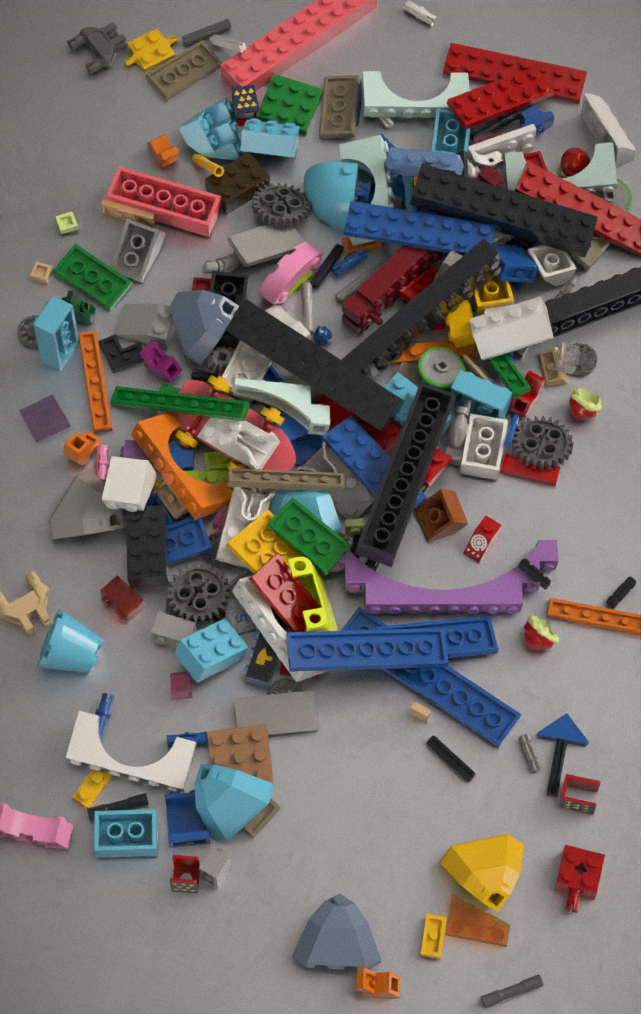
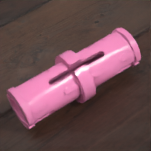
M99 445L97 446V460L94 467L96 468V476L105 483L107 470L110 465L108 461L109 447Z

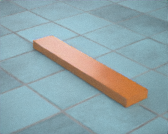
M97 331L78 333L94 433L113 431Z
M549 599L546 618L641 636V615L561 599Z

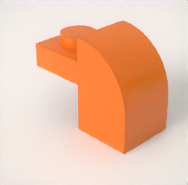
M166 134L147 142L153 157L162 168L178 160L176 154L179 153L177 146L172 147Z
M88 430L82 435L75 432L64 443L63 453L79 465H83L89 461V456L97 449V446L101 445L102 440Z
M357 968L355 983L356 989L360 991V995L372 998H400V976L392 972L375 973L367 968Z

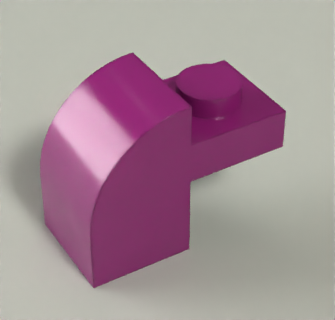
M151 340L139 353L146 362L144 364L146 369L162 381L172 383L182 372V368L175 358L164 355L155 341Z

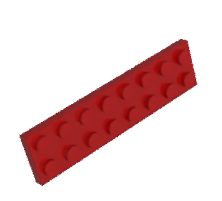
M450 43L443 75L450 76V73H468L469 80L489 84L537 66L555 91L551 98L580 103L587 71Z
M529 161L526 162L515 187V192L597 216L594 234L641 257L640 218Z
M323 393L321 394L320 399H317L314 404L330 406V429L335 428L352 415L391 458L402 427L391 422L384 433ZM438 448L436 449L424 481L425 486L430 488L452 461L450 455Z

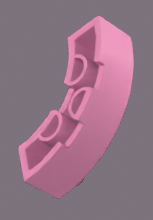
M308 242L299 244L294 247V252L290 256L286 254L277 263V270L272 274H268L257 293L274 305L284 303L294 285L310 270L319 267L324 253Z
M0 803V837L17 838L16 842L32 845L34 842L45 845L47 848L68 849L73 825L66 822L64 817L46 818L13 810L9 808V805Z

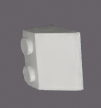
M544 245L528 249L527 252L537 264L538 271L545 281L558 286L568 283L573 278L576 267L567 252Z

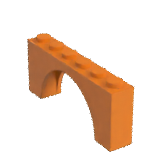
M168 412L137 422L131 432V436L195 520L229 507L232 490L225 482L212 484L199 481L186 474L173 460L169 452L168 441L175 438L176 432L182 426L173 413Z

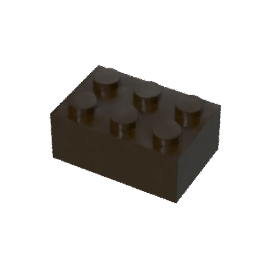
M249 152L223 167L224 173L222 176L217 177L212 174L205 178L206 192L221 196V209L226 215L252 200L255 191L258 192V188L263 189L264 185L270 187V176Z

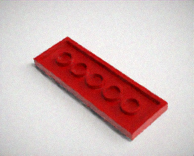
M537 66L449 98L446 104L463 128L468 129L552 97L555 91Z

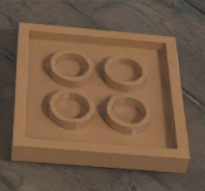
M267 725L207 731L211 765L231 769L237 767L241 772L274 784Z

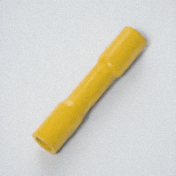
M199 153L193 155V163L207 169L217 177L223 175V167L209 161Z

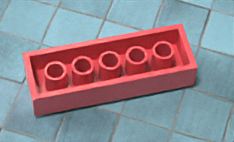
M120 166L106 194L107 200L154 213L155 221L207 237H210L222 208L221 196Z

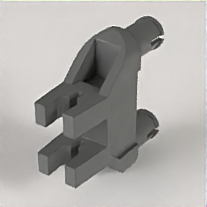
M114 22L103 28L86 27L80 30L79 35L67 40V44L72 51L85 43L98 57L94 61L85 64L90 74L103 67H111L115 54L127 47L125 43L127 41L126 37L123 34L118 36L117 26Z

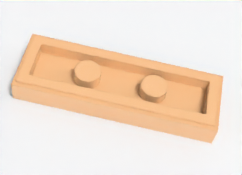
M103 199L101 203L103 214L123 220L129 219L152 228L155 226L154 213Z

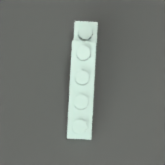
M244 378L235 379L233 396L257 400L282 410L308 430V434L325 435L328 432L330 426V406L311 404L310 385L268 382L265 380L257 381Z

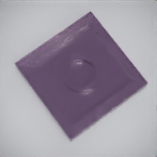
M53 394L19 410L36 443L70 427V423Z

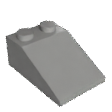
M127 219L110 267L125 277L143 282L161 249L166 233Z
M125 304L114 334L118 338L137 343L140 342V344L147 345L152 340L158 344L160 349L167 350L175 330L169 306L162 304Z

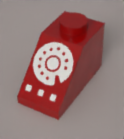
M485 515L471 536L463 554L480 563L500 536L502 525Z

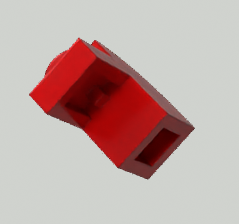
M528 371L524 378L530 386V391L513 398L509 410L524 418L537 403L546 380L531 371Z

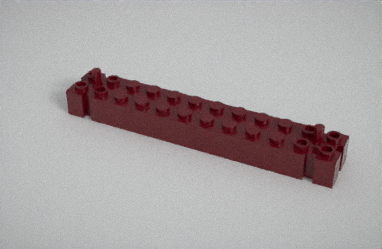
M489 165L475 179L504 188V176ZM402 246L357 289V293L351 295L342 304V312L344 313L342 315V323L357 335L362 331L365 332L370 327L371 320L378 326H381L384 322L380 318L383 311L394 304L395 299L399 297V291L431 268L435 261H439L442 258L444 252Z

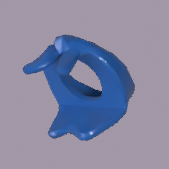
M358 181V186L364 189L358 190L355 196H358L356 202L371 204L375 194V182L363 183Z

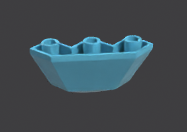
M227 97L195 114L179 127L186 144L204 157L236 160L244 155V151H240L241 139L234 113L235 109Z
M278 489L275 492L268 509L274 516L293 497L336 533L342 531L331 495L328 491Z
M201 764L194 782L196 809L209 830L212 839L229 841L269 804L275 785L239 770L218 765Z

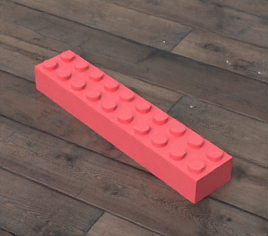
M316 0L253 42L243 53L239 52L220 65L221 78L231 88L254 85L255 91L271 81L273 74H282L377 9V0Z

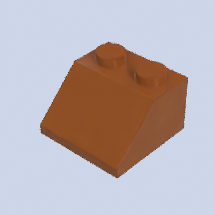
M440 489L414 509L427 542L453 535L468 525L455 491Z

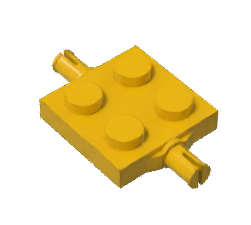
M156 28L127 43L132 57L124 60V64L128 67L137 63L146 73L175 57V53L170 45L178 42V37L174 35L166 39L159 29Z

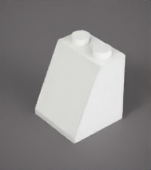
M111 456L102 495V501L107 508L113 510L125 508L130 512L144 510L157 478V474L148 460Z

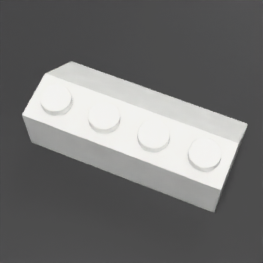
M589 93L584 94L580 115L598 143L613 142L616 167L633 161L636 148L628 140L626 131L619 126L617 117L613 116L610 112L609 105L600 96Z
M541 296L470 319L472 334L482 361L554 338L547 307Z

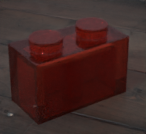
M118 575L100 590L103 604L107 607L111 606L115 610L114 613L121 620L125 619L128 623L145 608L144 599Z

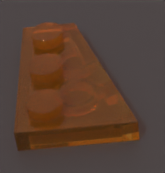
M452 893L445 935L504 947L507 946L510 924L490 913H485L476 908L475 905L463 901Z

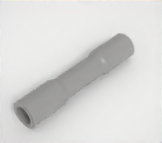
M304 282L301 284L302 324L313 335L312 284Z

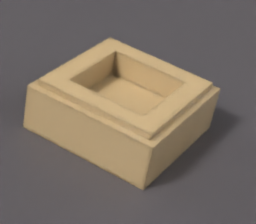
M36 261L29 278L47 284L52 274L53 266Z
M413 702L410 707V715L428 723L431 710L417 702Z

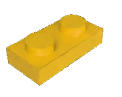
M92 769L74 793L72 799L86 809L91 808L111 781L112 775L103 769L101 771Z
M426 914L420 956L441 959L447 917Z

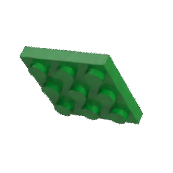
M273 74L256 119L263 122L276 121L278 124L284 125L285 123H293L296 126H300L299 133L307 135L322 97L323 89Z

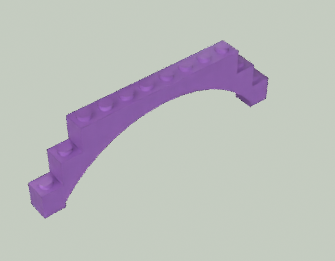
M538 540L535 549L527 557L531 562L530 564L543 571L556 569L559 561L557 540ZM350 551L330 570L331 572L344 570L345 591L351 593L364 591L365 612H370L371 614H380L381 612H389L390 614H399L401 612H409L410 614H419L420 612H428L430 614H438L440 612H448L449 614H457L459 612H468L469 614H476L478 612H487L489 614L507 612L515 614L521 612L523 606L522 591L534 592L539 590L540 583H536L526 574L527 571H523L519 566H516L506 574L480 585L450 590L425 589L400 583L379 574L365 565Z

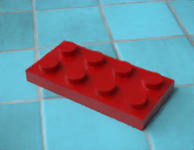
M278 553L271 557L249 578L291 632H306L303 611L321 608V606L297 577H292L289 566ZM311 615L309 617L312 623H318L321 620L318 615Z

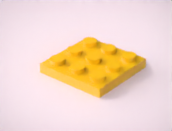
M269 510L265 511L228 541L226 545L253 573L259 570L277 553L286 564L288 559L303 557L267 527V524L274 517Z

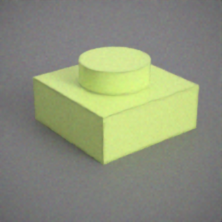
M73 211L55 216L61 235L78 230Z
M364 518L346 519L345 535H360L365 526Z

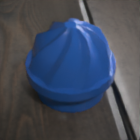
M318 326L314 332L313 339L319 344H327L332 339V333L326 326Z

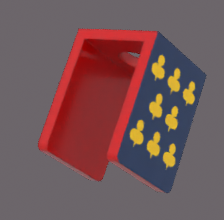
M254 85L231 88L232 104L234 101L237 115L253 113L251 118L236 119L238 127L244 126L247 120L256 119V115L259 112Z
M566 774L559 807L594 814L596 803L565 797L566 787L598 792L601 781Z
M173 855L174 870L173 878H170L171 891L198 893L200 858L197 856ZM188 873L192 876V880L180 879L182 874Z

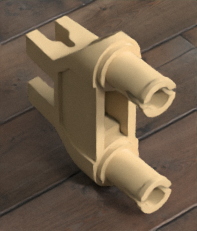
M35 571L31 572L32 578L29 573L25 576L33 591L19 599L8 603L3 592L0 590V618L21 625L28 637L35 634L34 627L30 622L31 619L38 616L45 628L52 624L51 618L46 611L49 587L42 584Z

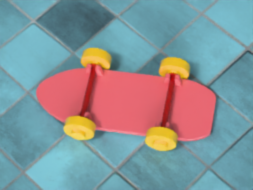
M212 375L209 377L208 382L214 386L203 381L189 380L183 384L179 391L181 394L235 400L221 392L224 391L229 394L232 387L227 385L228 380L220 375L217 378ZM263 406L260 413L266 416L265 418L249 408L245 420L267 433L273 432L280 440L279 445L262 469L291 471L296 463L294 448L283 430L274 424L276 422L282 425L285 420L279 416L281 412L272 406L270 409ZM173 413L182 425L180 429L185 431L184 433L178 429L175 437L180 439L178 443L186 448L192 446L196 449L199 441L193 437L200 440L197 436L210 417ZM205 443L209 447L213 448L214 450L218 451L219 453L223 454L224 456L228 457L229 459L237 463L236 465L235 463L230 461L227 468L251 469L246 465L240 463L239 461L233 459L232 457L226 455L225 453L219 451L218 449L212 447L211 445Z

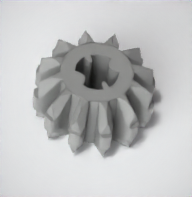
M225 345L221 349L216 346L215 351H211L207 357L208 369L212 370L213 374L220 373V376H223L234 354L231 347L226 349Z

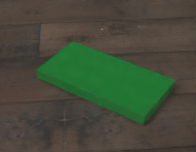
M74 244L53 270L55 275L110 312L133 285L131 280L77 244Z
M293 497L267 524L271 531L300 555L308 558L325 575L330 572L352 547V545Z

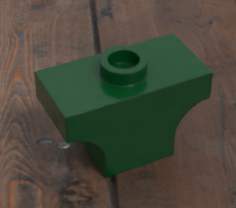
M75 290L68 291L67 297H63L62 300L73 305L76 322L86 325L92 324L96 308Z

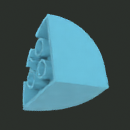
M336 161L322 162L310 167L304 175L305 197L310 202L312 213L319 220L329 224V227L344 232L350 201H356L358 164Z

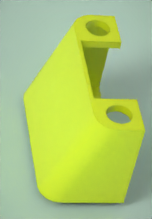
M306 557L288 559L287 565L291 570L292 577H297L321 606V608L303 611L306 632L338 631L325 582ZM311 615H318L321 620L318 623H312L309 617Z

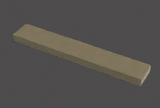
M228 468V487L344 492V473Z

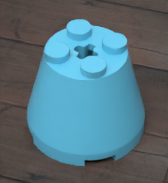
M58 610L53 618L54 623L45 637L39 655L41 660L37 666L46 669L90 672L91 668L95 666L98 657L95 655L98 649L100 650L104 638H101L100 635L68 613Z

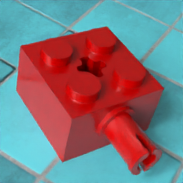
M569 845L564 846L554 890L568 894L565 907L567 912H570L571 905L573 904L572 913H578L581 897L591 900L595 899L605 854ZM578 870L582 871V875L578 874Z

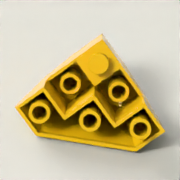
M503 834L451 845L439 863L463 888L482 903L498 912L510 897L520 875L524 844L509 834Z

